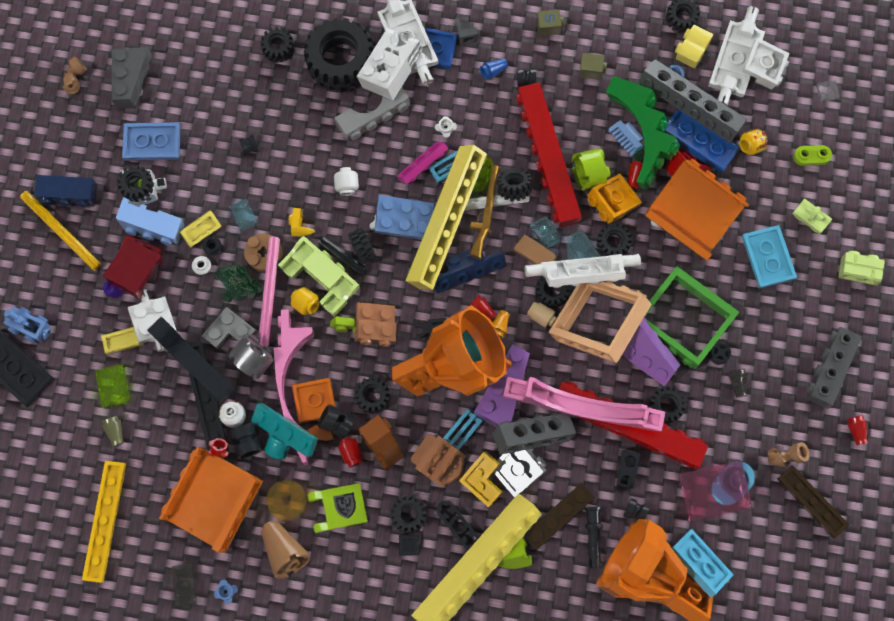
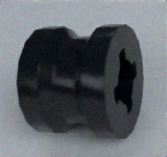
M253 134L245 139L239 138L244 156L249 155L250 152H259Z
M724 343L716 344L709 353L711 362L716 365L725 364L731 356V349Z

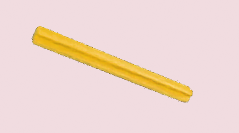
M24 191L20 195V198L91 269L96 271L101 266V263L28 191Z

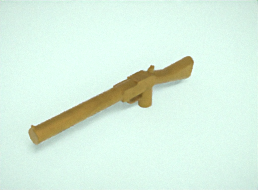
M497 165L491 167L484 213H480L477 222H471L470 229L480 230L469 253L470 257L481 260L483 241L487 233H492L490 230L498 171L501 169ZM481 215H484L483 222L478 223L479 217Z

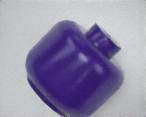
M105 282L103 288L106 296L119 298L123 294L122 290Z

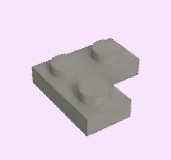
M226 307L204 332L202 337L218 349L229 335L240 341L243 336L254 335L257 331Z

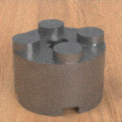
M252 334L243 336L228 355L229 358L233 357L235 359L233 364L249 376H252V374L257 375L256 379H259L274 361L272 356L274 351L268 346L263 347L259 344V339Z

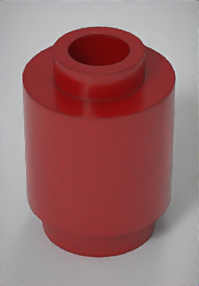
M348 437L340 441L341 445L338 446L344 463L349 468L363 462V454L356 439Z

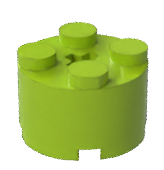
M592 149L573 154L572 162H575V167L572 168V172L577 186L583 187L582 191L607 182V177H610L611 173L609 167L605 165L602 149Z

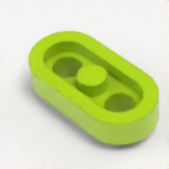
M824 145L800 146L794 152L793 159L800 166L825 165L832 158V151ZM820 152H824L826 156H822Z

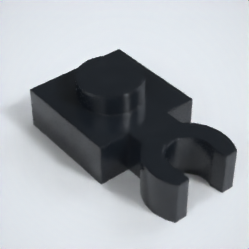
M447 318L429 319L428 325L416 323L415 328L423 330L422 333L416 334V338L422 339L426 335L430 337L432 329L443 324Z

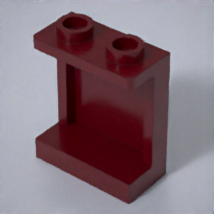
M128 238L103 274V277L107 283L140 299L143 294L142 287L158 264L162 265L164 261L161 253L156 249L151 248L150 250L141 241H133Z

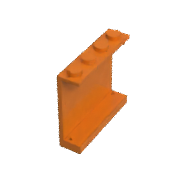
M685 159L644 216L708 261L712 255L710 252L743 208L748 207L749 204L745 202L747 198L742 194L731 192L730 189L732 187L727 183L716 181V176L712 172L701 170L699 168L701 165L693 159L690 161Z
M196 447L190 454L188 465L180 473L179 482L171 490L170 499L162 507V514L159 519L169 521L210 544L216 552L226 553L263 481L221 457L210 456L208 450Z

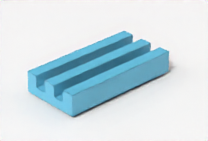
M457 152L429 168L437 184L447 179L449 174L447 171L451 169L453 163L437 172L435 170L454 160Z
M467 409L443 439L460 450L480 426L482 420ZM469 416L470 418L468 419V421L459 430L455 437L450 441L449 438L451 437V435L456 431V429L465 420V418ZM474 420L476 422L461 442L455 445L454 443Z

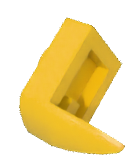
M293 208V214L289 215L291 236L301 237L315 232L313 229L302 227L303 214L300 208Z

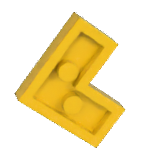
M484 451L459 481L489 508L503 491L488 479L500 463L487 451Z

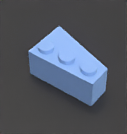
M123 197L116 219L127 234L136 236V234L143 235V238L151 241L154 239L161 240V243L169 246L171 244L178 245L181 238L179 231L185 227L181 218L159 210L158 212L146 209L147 206L143 204L140 207L129 203V199Z

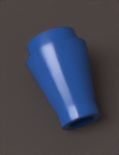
M504 58L485 62L480 66V73L485 80H491L504 69H507L508 63Z

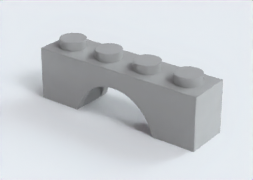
M401 87L394 100L383 96L379 107L372 112L358 113L350 108L335 117L336 125L347 142L356 140L362 133L367 130H373L382 121L386 122L394 114L405 111L410 105L409 97Z

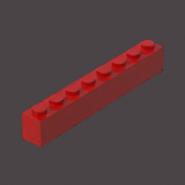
M540 82L518 87L516 102L518 106L521 105V118L528 127L526 128V134L528 139L531 138L532 140L531 151L537 157L536 167L543 176L541 178L542 187L547 189L548 192L546 199L548 205L552 206L553 209L551 213L553 222L557 223L558 228L578 224L581 222V212Z
M569 381L567 383L562 382L559 388L561 391L614 403L609 398L603 397L601 399L595 396L596 394L591 390L585 389L583 391L577 388L578 386L575 383ZM575 416L695 470L700 468L708 449V445L704 444L705 441L696 437L692 439L681 430L675 429L674 431L669 429L665 423H663L662 431L659 432Z

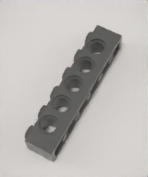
M656 59L644 70L639 84L652 89L657 96L729 143L733 141L747 121L745 117Z

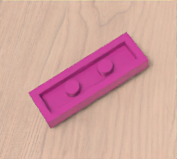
M435 142L396 177L405 184L414 182L418 174L428 170L433 161L444 156V152L448 147L444 142Z

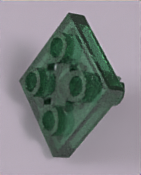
M240 264L218 268L214 272V275L226 287L221 297L228 303L233 298L237 301L259 297L263 293L259 283L252 279L247 273L246 268Z

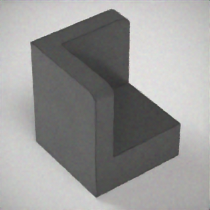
M455 18L459 44L476 43L478 33L477 29L474 28V23L460 24V19Z

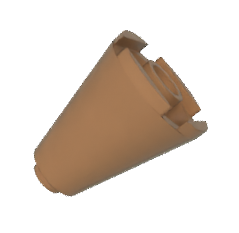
M269 521L264 524L261 534L275 578L284 579L289 577L287 573L293 571L295 574L303 569L310 561L308 558L310 557L309 553L279 522Z

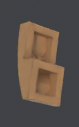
M525 234L514 247L515 253L530 260L532 265L557 259L554 253Z

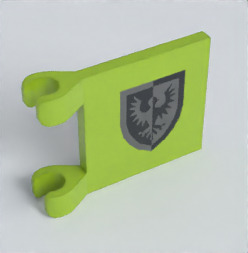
M360 483L308 493L309 502L323 500L327 522L314 524L315 533L368 522Z

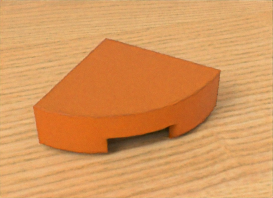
M318 425L308 429V432L317 437L318 440L330 441L334 439L330 431L327 432L319 428Z

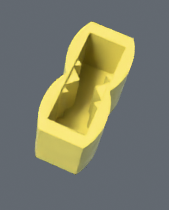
M693 25L691 29L688 28L683 36L685 39L683 44L679 43L675 50V53H677L676 60L695 69L714 34L696 25Z

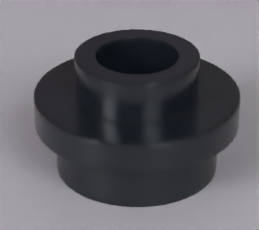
M209 237L203 243L204 252L210 256L217 255L222 249V244L216 237ZM211 245H216L215 249H210Z

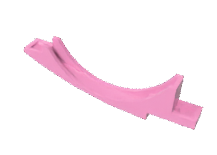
M281 310V316H278V327H281V335H278V346L281 347L274 348L276 383L284 417L298 425L293 420L286 405L284 394L285 377L293 357L303 345L314 338V331L312 327L291 328L290 311ZM298 452L302 463L308 465V457Z
M507 377L503 393L504 398L537 405L542 409L659 432L662 431L665 417L664 411L648 408L647 405L621 404L590 399L558 390L533 377H530L528 381Z

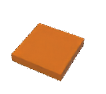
M330 378L292 385L299 424L319 420L328 404L336 407Z

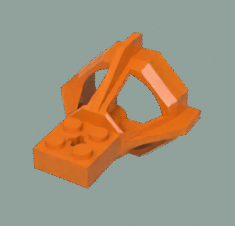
M471 305L447 318L443 324L433 328L423 353L392 367V381L417 397L440 386H445L469 396L497 382L507 374V369L512 366L511 362L506 359L505 346L491 319ZM466 330L477 344L482 358L481 361L473 362L465 347L462 334Z
M649 519L633 521L606 562L603 574L597 580L596 585L615 598H630L634 601H658L688 621H709L713 597L710 598L700 585L687 574V567L684 566L666 541L667 535L663 528Z

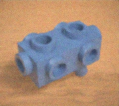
M12 307L11 310L7 309L4 312L5 321L3 323L9 327V332L17 336L19 333L25 335L24 339L34 344L36 341L41 343L43 339L46 340L50 336L51 330L49 328L51 326L47 323L48 320L40 315L34 317L30 315L31 311L20 307V309Z

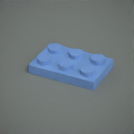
M124 123L123 160H179L180 123Z
M379 195L374 233L422 240L434 211V203Z

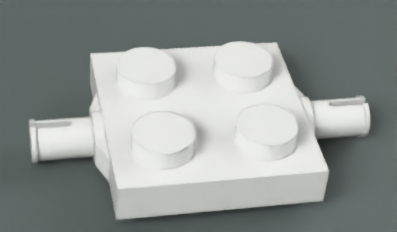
M143 290L142 302L128 307V312L139 344L155 342L158 352H161V348L162 351L166 349L147 329L161 316L175 330L176 327L166 297L149 300L147 290Z

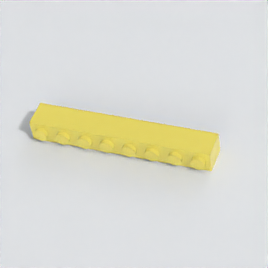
M475 145L459 147L406 278V282L418 289L433 290L487 154Z
M518 493L411 616L417 621H449L456 615L462 605L470 599L471 595L483 584L489 574L497 568L501 560L510 553L530 527L537 522L542 514L536 506Z

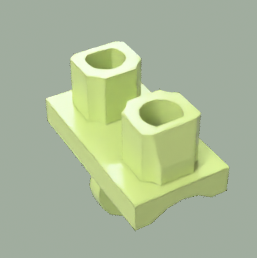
M806 199L793 212L795 218L805 223L818 234H821L832 220V218L820 210L819 206L815 207Z

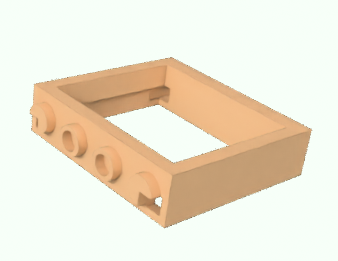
M601 281L597 284L582 283L574 289L549 333L559 343L617 363L652 304L646 298L647 295L642 294L639 290L635 292L623 285L621 287L616 286L610 281ZM593 291L634 304L610 346L568 332Z

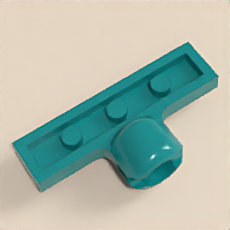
M257 403L251 421L269 433L265 447V453L269 457L278 460L285 459L290 446L306 457L313 455L318 441L317 437L267 405Z

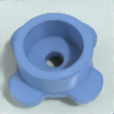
M221 580L217 591L214 592V597L224 600L226 604H230L238 588L236 585L228 584L226 580Z

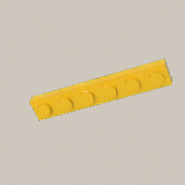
M105 461L82 576L83 581L104 583L126 469L125 463Z

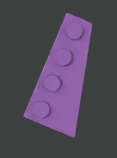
M512 344L506 355V359L511 362L512 367L507 369V374L497 382L488 386L474 411L476 417L496 428L502 422H512L517 401L503 397L507 377L523 380L530 353Z

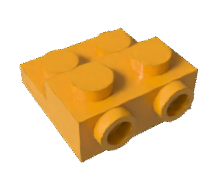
M621 174L608 179L606 183L593 187L587 195L589 204L598 209L600 219L604 222L607 221L608 224L621 219L626 213L639 207L642 203Z

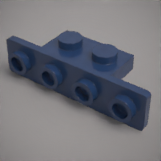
M469 249L446 258L444 264L448 272L438 276L434 286L436 293L506 267L504 253L500 251L484 257L482 253L481 260L469 256L471 251Z

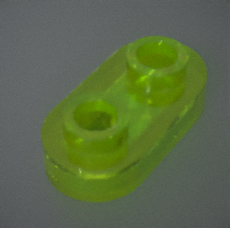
M488 156L484 160L472 191H483L487 185L491 174V167L493 166V161Z

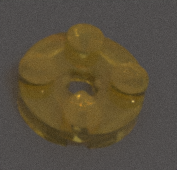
M294 481L277 482L270 488L267 494L268 509L277 519L291 521L298 518L306 508L307 496L305 491ZM290 495L291 504H286L284 506V501L282 500V497H288Z

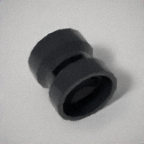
M517 69L518 87L536 83V69H530L529 71Z
M631 498L623 516L628 519L633 518L637 522L638 519L646 518L650 506L638 504L637 500Z

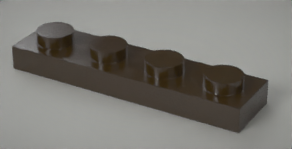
M793 465L777 478L833 539L849 526L848 522Z
M580 483L532 526L523 538L535 551L538 550L595 497Z

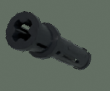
M584 507V510L587 512L585 528L588 530V568H601L600 530H602L603 524H601L600 511H602V507Z

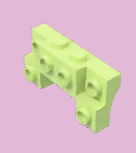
M303 236L278 266L292 280L305 270L323 286L328 293L322 298L320 305L335 317L360 286L344 272L346 269L337 262L335 264L331 260L332 257L325 250L320 251Z

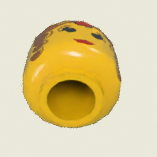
M752 129L743 133L739 142L741 150L748 155L762 152L768 144L766 134L760 129Z

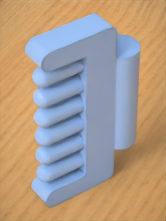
M619 120L609 128V133H612L619 143L622 142L621 146L627 149V153L630 152V157L635 156L643 149V145L640 142L644 138L630 122L625 125Z

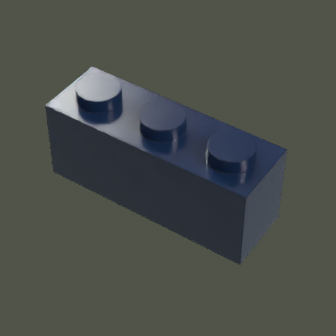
M37 175L34 197L43 205L58 203L61 206H70V204H75L79 207L95 206L98 185L93 178Z

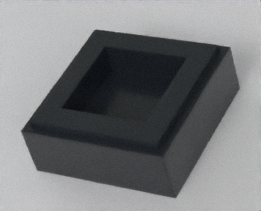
M399 535V556H419V535Z

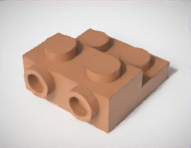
M358 302L356 304L355 342H360L361 345L377 343L381 347H390L395 343V306Z

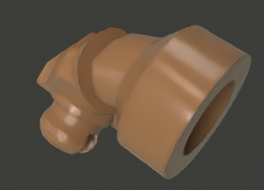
M74 56L69 60V67L66 69L67 73H65L63 78V89L68 94H75L79 91L81 84L76 75H82L87 71L85 65Z
M799 442L793 444L789 451L778 452L776 448L770 449L767 461L771 465L784 467L787 465L786 462L791 461V459L796 463L808 461L810 452L805 443Z

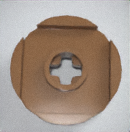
M258 234L248 239L244 255L246 261L253 269L266 272L267 253L265 257H262L259 251L264 248L268 251L269 238L275 236ZM279 244L278 263L281 262L283 257L281 244Z

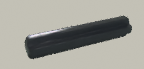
M326 237L320 239L318 245L361 276L366 272L367 267Z

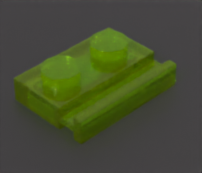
M123 364L95 370L102 408L131 402Z

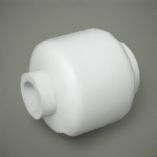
M350 167L340 168V171L334 175L335 190L342 196L355 194V191L359 188L358 173L352 171Z
M234 400L227 401L219 409V418L226 426L235 428L245 421L246 411L239 402Z

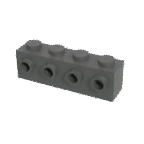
M839 327L836 331L831 332L828 338L830 342L829 347H825L821 355L823 361L821 365H817L813 375L816 376L814 382H810L806 392L809 393L806 398L807 400L827 409L834 405L862 336L843 327Z

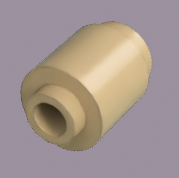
M534 302L527 313L530 319L544 328H547L548 325L552 327L557 319L555 316L556 312L542 303Z

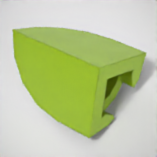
M523 538L498 564L499 567L519 569L532 565L531 555L527 556L525 547L527 543Z

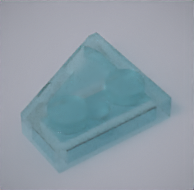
M582 229L566 238L568 260L601 257Z

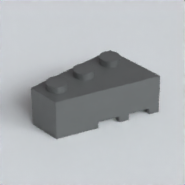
M149 47L112 49V101L117 109L136 108L144 78L148 73L149 63L153 59Z

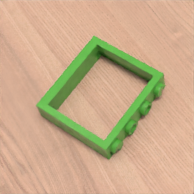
M676 266L649 302L652 305L647 313L674 280L723 316L726 321L698 357L648 320L646 322L653 331H656L657 337L664 346L668 347L674 356L677 355L681 358L685 366L688 365L696 369L738 315L739 311Z

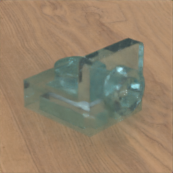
M247 199L237 200L229 207L241 232L258 224Z
M546 216L530 224L532 232L545 248L548 249L560 241L557 229Z

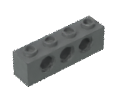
M555 412L549 416L543 417V415H538L528 420L521 418L512 423L505 421L498 424V427L492 433L500 455L569 442L576 434V431L568 414Z

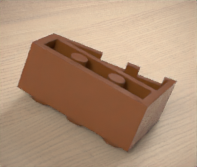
M377 415L359 428L362 439L385 471L404 457L393 437L391 425L385 417L381 419Z

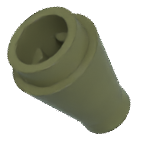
M118 416L103 420L102 428L111 441L112 446L124 443L121 420L118 419Z

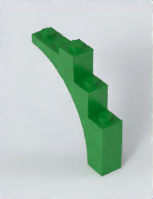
M613 76L606 94L610 100L622 105L631 112L642 128L645 154L637 183L641 189L648 190L649 186H652L655 182V175L658 169L662 168L664 158L671 160L678 153L679 142L675 136L664 133L668 125L665 114L652 109L657 100L654 91Z

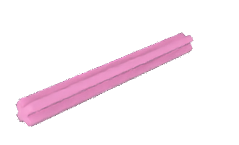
M270 237L268 244L259 329V344L263 347H269L280 244L278 237Z

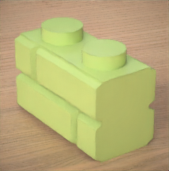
M857 251L846 252L841 258L839 278L877 286L882 281L885 261L879 259L876 255L862 256Z

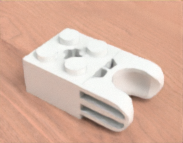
M387 29L360 70L357 78L364 89L394 100L411 73V67L421 53L422 44L420 40L411 38L402 47H396L398 43L397 34L394 30Z

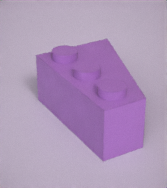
M644 317L622 356L665 386L679 368L680 363L668 347L664 346L657 337L656 331L651 329Z

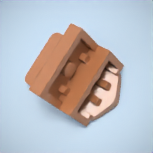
M428 434L412 455L411 462L417 465L415 469L444 488L445 485H449L462 477L466 455L439 435L435 438L433 435Z

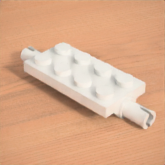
M387 0V7L378 11V16L384 30L392 29L396 32L398 37L396 47H402L411 38L421 41L422 50L411 67L412 71L410 74L418 72L423 85H427V80L429 84L432 83L434 79L428 68L438 64V59L412 0Z
M753 7L747 8L745 19L742 22L737 23L730 20L708 87L721 90L718 100L720 102L724 100L723 104L728 106L731 94L744 97L751 75L742 72L754 40L756 38L763 40L765 31L759 30L756 27L755 20L759 13V9L756 7L753 14Z
M619 254L542 262L536 265H525L526 277L543 276L549 287L555 288L563 285L578 286L582 283L597 284L601 281L616 282L620 279H625L626 272L624 267L640 266L641 258L639 254L625 256Z

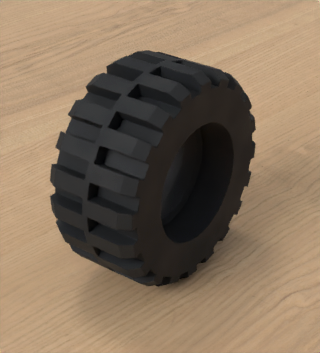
M333 18V21H328L327 19L323 21L321 26L319 24L316 25L314 32L310 31L307 36L308 40H305L304 57L312 79H316V83L320 86L324 84L325 89L331 90L335 88L337 92H341V89H346V91L352 90V86L359 87L361 84L357 75L374 50L370 34L367 33L363 26L359 27L358 22L352 21L351 23L347 18H343V20ZM345 44L357 51L355 57L344 65H332L323 60L324 53L334 45Z

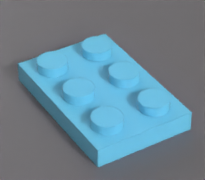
M779 225L742 235V240L759 289L796 280L797 275Z
M692 529L672 547L678 558L687 567L688 574L710 598L716 595L733 576V573Z

